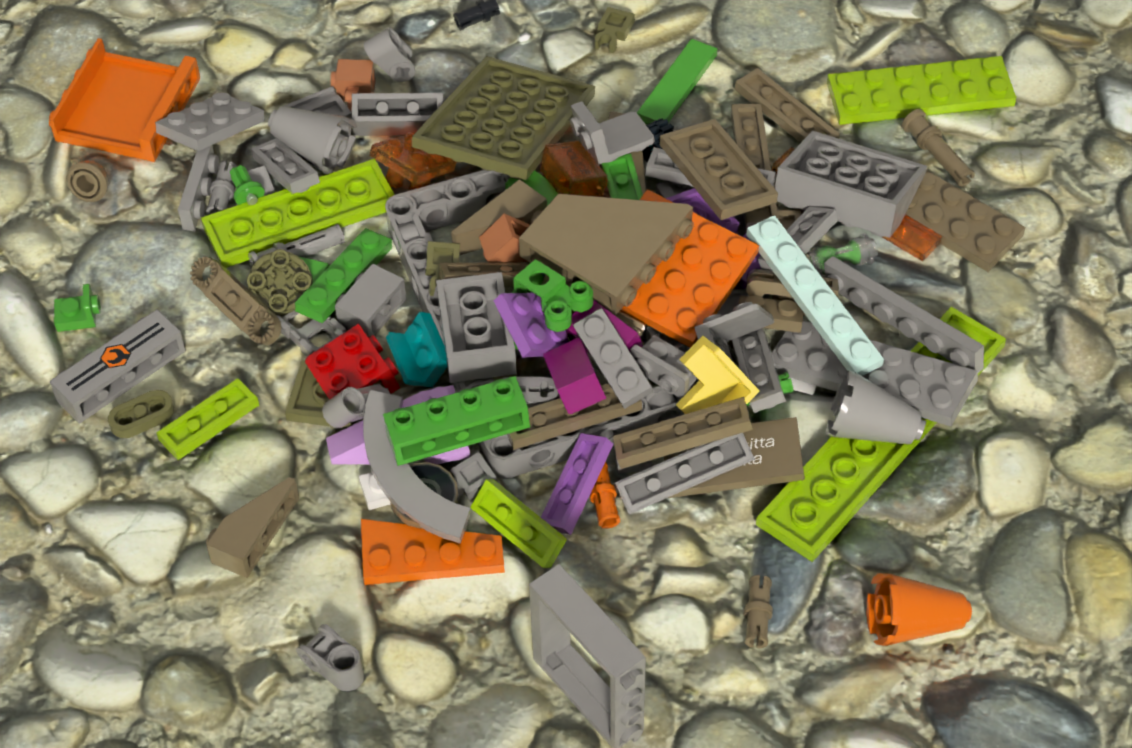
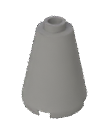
M282 106L278 110H274L268 120L270 133L324 174L333 173L336 166L341 168L344 166L355 142L356 136L351 135V127L357 129V124L354 119L349 117Z
M848 370L847 377L843 376L832 403L831 410L836 417L835 421L828 420L826 434L838 438L912 444L914 439L920 440L926 421L921 420L922 413L856 372Z

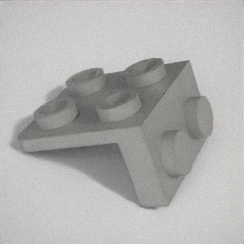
M582 101L571 105L573 118H570L571 128L575 136H579L585 150H589L598 164L615 161L618 157L631 152L642 151L655 142L654 135L636 112H628L598 123Z
M745 302L734 307V311L723 316L715 314L705 318L703 324L694 328L698 340L702 336L706 337L718 346L735 364L728 341L769 326L775 321L773 315L760 305Z

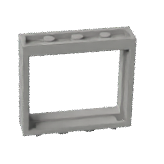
M558 564L529 584L533 660L612 748H620L631 739L633 742L637 741L644 730L646 657L565 569ZM570 633L610 676V687L570 644Z

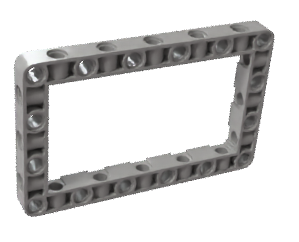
M570 145L572 152H569L568 155L566 148L550 151L534 170L573 195L610 198L604 175L589 150H585L583 145ZM481 170L396 194L386 201L385 209L390 236L422 312L431 313L443 343L444 338L437 286L435 287L434 296H430L428 287L433 276L425 275L428 241H433L430 233L426 232L466 221L505 191V183L511 178L509 175L496 171ZM645 324V329L641 335L644 345L653 335H656L684 353L690 349V347ZM490 377L452 383L457 393L464 389L492 383L494 380ZM660 386L652 388L653 393L641 399L642 410L515 450H513L507 434L479 442L478 445L486 463L495 476L507 479L567 461L580 433L606 437L613 443V436L685 414L676 406L681 398L674 394H668Z

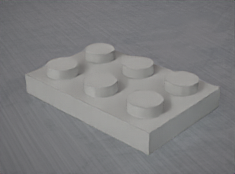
M216 93L211 98L193 103L182 111L170 113L166 118L155 122L157 134L200 151L265 121L263 109L255 107L249 102L233 98L227 93Z

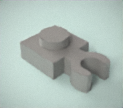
M479 452L450 469L457 483L458 501L464 493L469 500L476 497L486 479H494L498 482L495 474Z

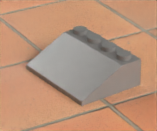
M811 131L778 167L775 190L778 192L777 202L783 203L788 208H799L802 210H806L809 206L836 209L838 221L843 225L858 227L870 231L875 236L890 238L901 224L927 171V166Z

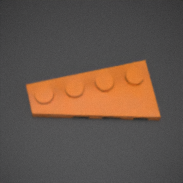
M361 519L364 585L505 573L502 536L465 531L460 544L439 537L423 528L420 529L401 523Z

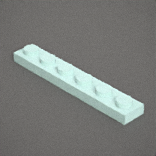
M774 215L748 227L746 233L748 239L759 245L760 255L846 370L863 376L881 367L884 358Z

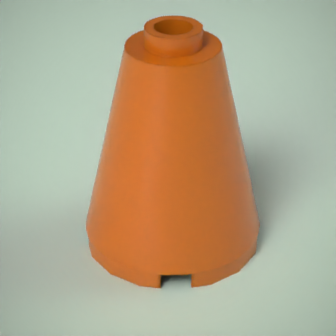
M877 573L871 581V584L877 585L874 594L868 593L866 615L870 634H877L878 640L874 641L876 645L888 646L963 629L966 622H969L971 619L972 607L963 593L890 573Z

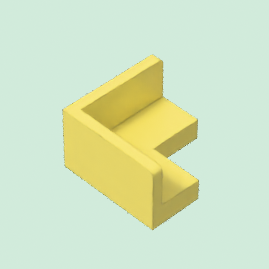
M704 336L679 359L699 380L676 404L684 414L744 397L746 404H748L759 392V389L731 359Z

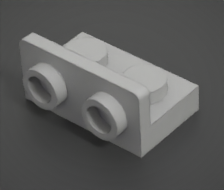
M653 335L643 347L635 344L630 349L631 355L645 377L659 385L668 394H674L682 399L699 381L679 360L685 353L656 335Z

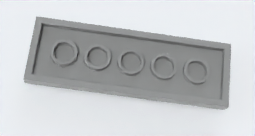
M805 320L802 322L801 333L786 331L771 353L777 373L783 374L788 372L789 377L837 392L843 376L847 377L846 368L813 324ZM870 340L884 358L881 367L862 377L922 413L921 418L952 426L978 381V371Z

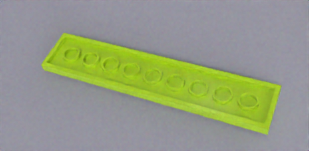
M950 307L940 318L943 322L984 345V368L978 373V376L1005 346V337L953 307ZM920 342L911 349V352L952 363L940 354L931 352ZM921 418V420L926 421L924 432L920 440L914 439L912 444L831 436L803 467L805 480L789 482L758 515L756 526L813 562L937 422Z

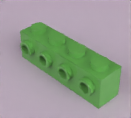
M516 376L498 379L492 383L464 389L440 398H432L423 403L398 408L383 414L387 437L397 466L530 428L528 406Z

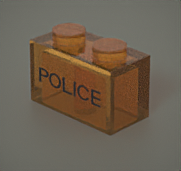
M579 141L545 145L540 171L558 194L603 197L604 188L607 186V175Z

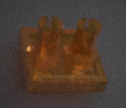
M412 132L372 144L369 156L388 167L385 178L391 187H402L404 178L411 181L408 191L428 186L432 178L453 172L457 162L448 157L428 154L423 150L413 148L412 136L415 133Z

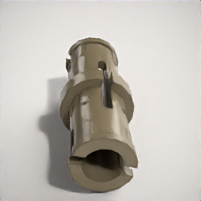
M755 575L749 579V602L744 608V616L747 618L745 644L753 648L754 639H756L757 635V648L760 649L768 645V620L772 618L773 607L770 605L772 580L767 576H763V585L759 588L760 575Z

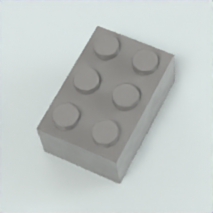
M502 272L436 280L450 383L517 374L514 340L493 301L500 294L505 293Z

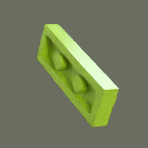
M237 378L156 432L158 440L177 460H180L258 407V397Z
M494 479L485 480L470 507L542 568H551L567 541L566 537Z

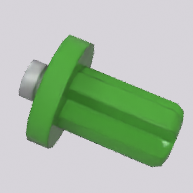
M243 165L233 167L230 170L231 179L236 187L233 198L237 205L245 202L248 205L256 204L258 202L257 198L263 197L265 193L261 183L252 181L246 167Z

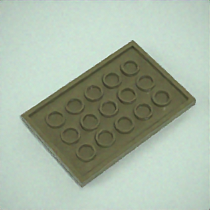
M486 56L412 136V147L423 150L428 154H437L451 158L455 162H465L479 166L483 170L503 173L514 179L527 180L571 126L570 118H573L571 105L582 101L587 106L595 95V86Z

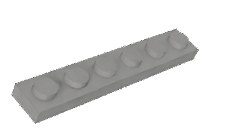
M834 256L824 263L825 278L838 279V293L852 301L857 307L867 310L880 321L887 322L900 330L905 336L915 339L925 345L931 352L940 354L953 364L976 370L978 373L984 368V345Z

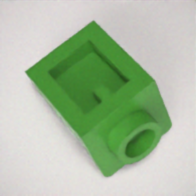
M83 284V296L54 299V324L57 332L96 327V314L101 313L99 296L98 294L93 295L90 284Z

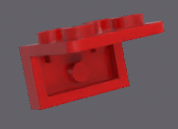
M359 324L310 354L305 360L306 365L329 399L348 387L364 388L373 385L379 380L384 388H388L390 394L400 389L394 377L399 374L395 365L389 357L384 360L379 353L384 350L374 335L367 337Z

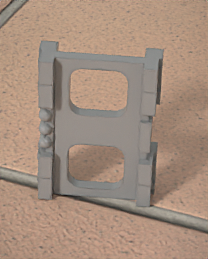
M290 312L282 318L279 315L277 316L281 322V333L287 339L291 337V340L300 347L301 352L307 357L321 348L314 346L309 341V338L318 332L326 331L332 337L324 345L336 338L333 332L337 328L341 329L344 333L346 332V328L335 318L331 319L330 316L323 324L312 319L302 328H295L289 322L290 319L299 314L298 312Z

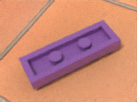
M584 433L579 435L541 516L543 520L560 533L571 535L613 447V443L606 437Z

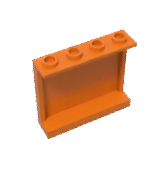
M98 38L92 49L88 50L81 68L76 70L69 88L64 90L57 108L49 116V126L52 128L55 141L155 162L168 139L156 133L155 122L166 118L170 113L184 110L200 81L197 60L195 57L185 56L179 67L108 53L105 51L103 40Z

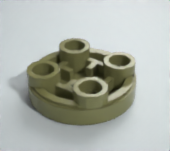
M279 249L262 256L255 262L247 277L249 291L277 316H285L295 311V302L313 284V278L307 264L299 256Z

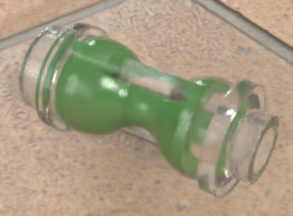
M864 233L860 234L859 237L852 238L846 246L834 248L830 245H815L805 256L822 277L825 276L824 263L832 256L844 263L851 262L855 265H870L874 263L875 257L878 256V247L874 238H870Z

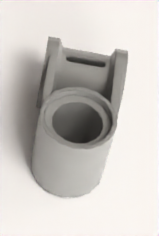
M388 27L364 42V48L370 60L383 69L392 80L406 82L414 77L415 66L410 60L412 49L398 36L394 29Z
M322 624L318 628L319 633L306 645L301 644L296 648V652L304 664L314 672L322 675L337 689L352 691L363 683L365 675L359 651L341 638L328 625ZM352 666L349 669L341 670L343 667Z

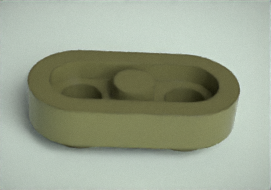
M152 390L117 405L108 415L111 432L119 438H130L165 423L174 414L172 398L163 390Z

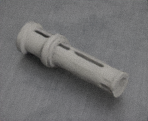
M336 224L328 229L287 244L277 242L273 244L272 248L262 252L248 253V258L252 268L255 262L262 256L279 249L300 257H307L330 247L345 243V238L340 226Z

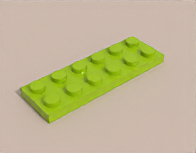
M1002 56L828 74L827 85L839 125L905 118L916 109H922L927 116L1015 106L1017 98Z
M374 158L319 177L320 183L311 186L304 192L291 194L287 189H283L257 198L258 202L254 205H248L245 202L201 217V222L219 262L227 268L248 261V253L253 251L259 253L270 249L274 243L287 244L328 229L336 224L342 228L386 212V201L395 194Z

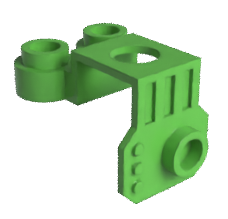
M536 259L513 278L514 290L512 293H535L541 297L545 325L552 331L560 332L568 329L572 323L571 310L585 312L594 303L593 290L586 282L577 281L569 287L566 285V278ZM541 273L549 277V281L544 285H541L543 281V274Z

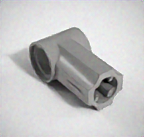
M380 384L359 389L348 387L325 402L322 409L323 416L326 422L335 428H341L349 422L361 420L364 418L365 404L369 391L374 390L390 394L388 388H383Z

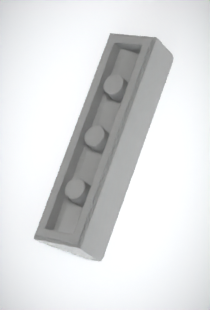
M740 433L698 446L616 482L614 486L628 514H632L755 460L744 434Z

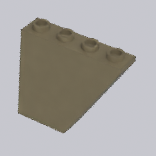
M558 194L519 237L520 257L530 263L536 259L564 276L566 278V285L569 287L577 281L586 282L593 290V300L617 315L623 306L628 307L631 305L640 286L643 283L648 284L652 280L656 267L661 261L666 262L672 256L677 242L681 238L686 239L694 227V222H692L693 207L682 203Z

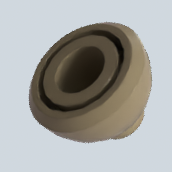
M81 161L70 167L67 172L66 181L68 188L78 199L84 202H97L106 194L109 178L102 165L93 161Z

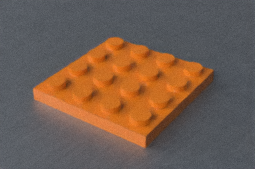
M648 189L640 199L644 201L674 203ZM694 212L692 215L694 227L686 239L681 238L677 242L672 256L666 262L662 260L656 267L652 280L648 284L643 283L637 290V295L631 305L628 307L623 306L620 310L690 348L698 341L694 327L703 324L705 318L718 313L759 252L758 244Z

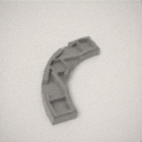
M370 390L365 404L363 436L369 465L379 487L402 514H406L412 520L419 523L420 527L439 537L461 544L471 515L470 508L445 499L431 490L417 477L408 463L397 466L387 437L383 414L402 408L403 399L400 396Z

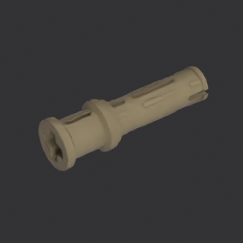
M916 109L904 118L901 125L902 129L913 135L920 149L928 150L960 187L966 186L971 182L967 175L970 178H974V171L942 139L940 128L933 126L926 119V113L922 109Z

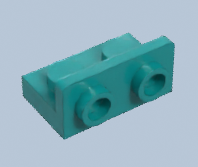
M419 312L404 334L389 332L386 336L404 383L414 386L433 387L448 365L445 346L431 313Z

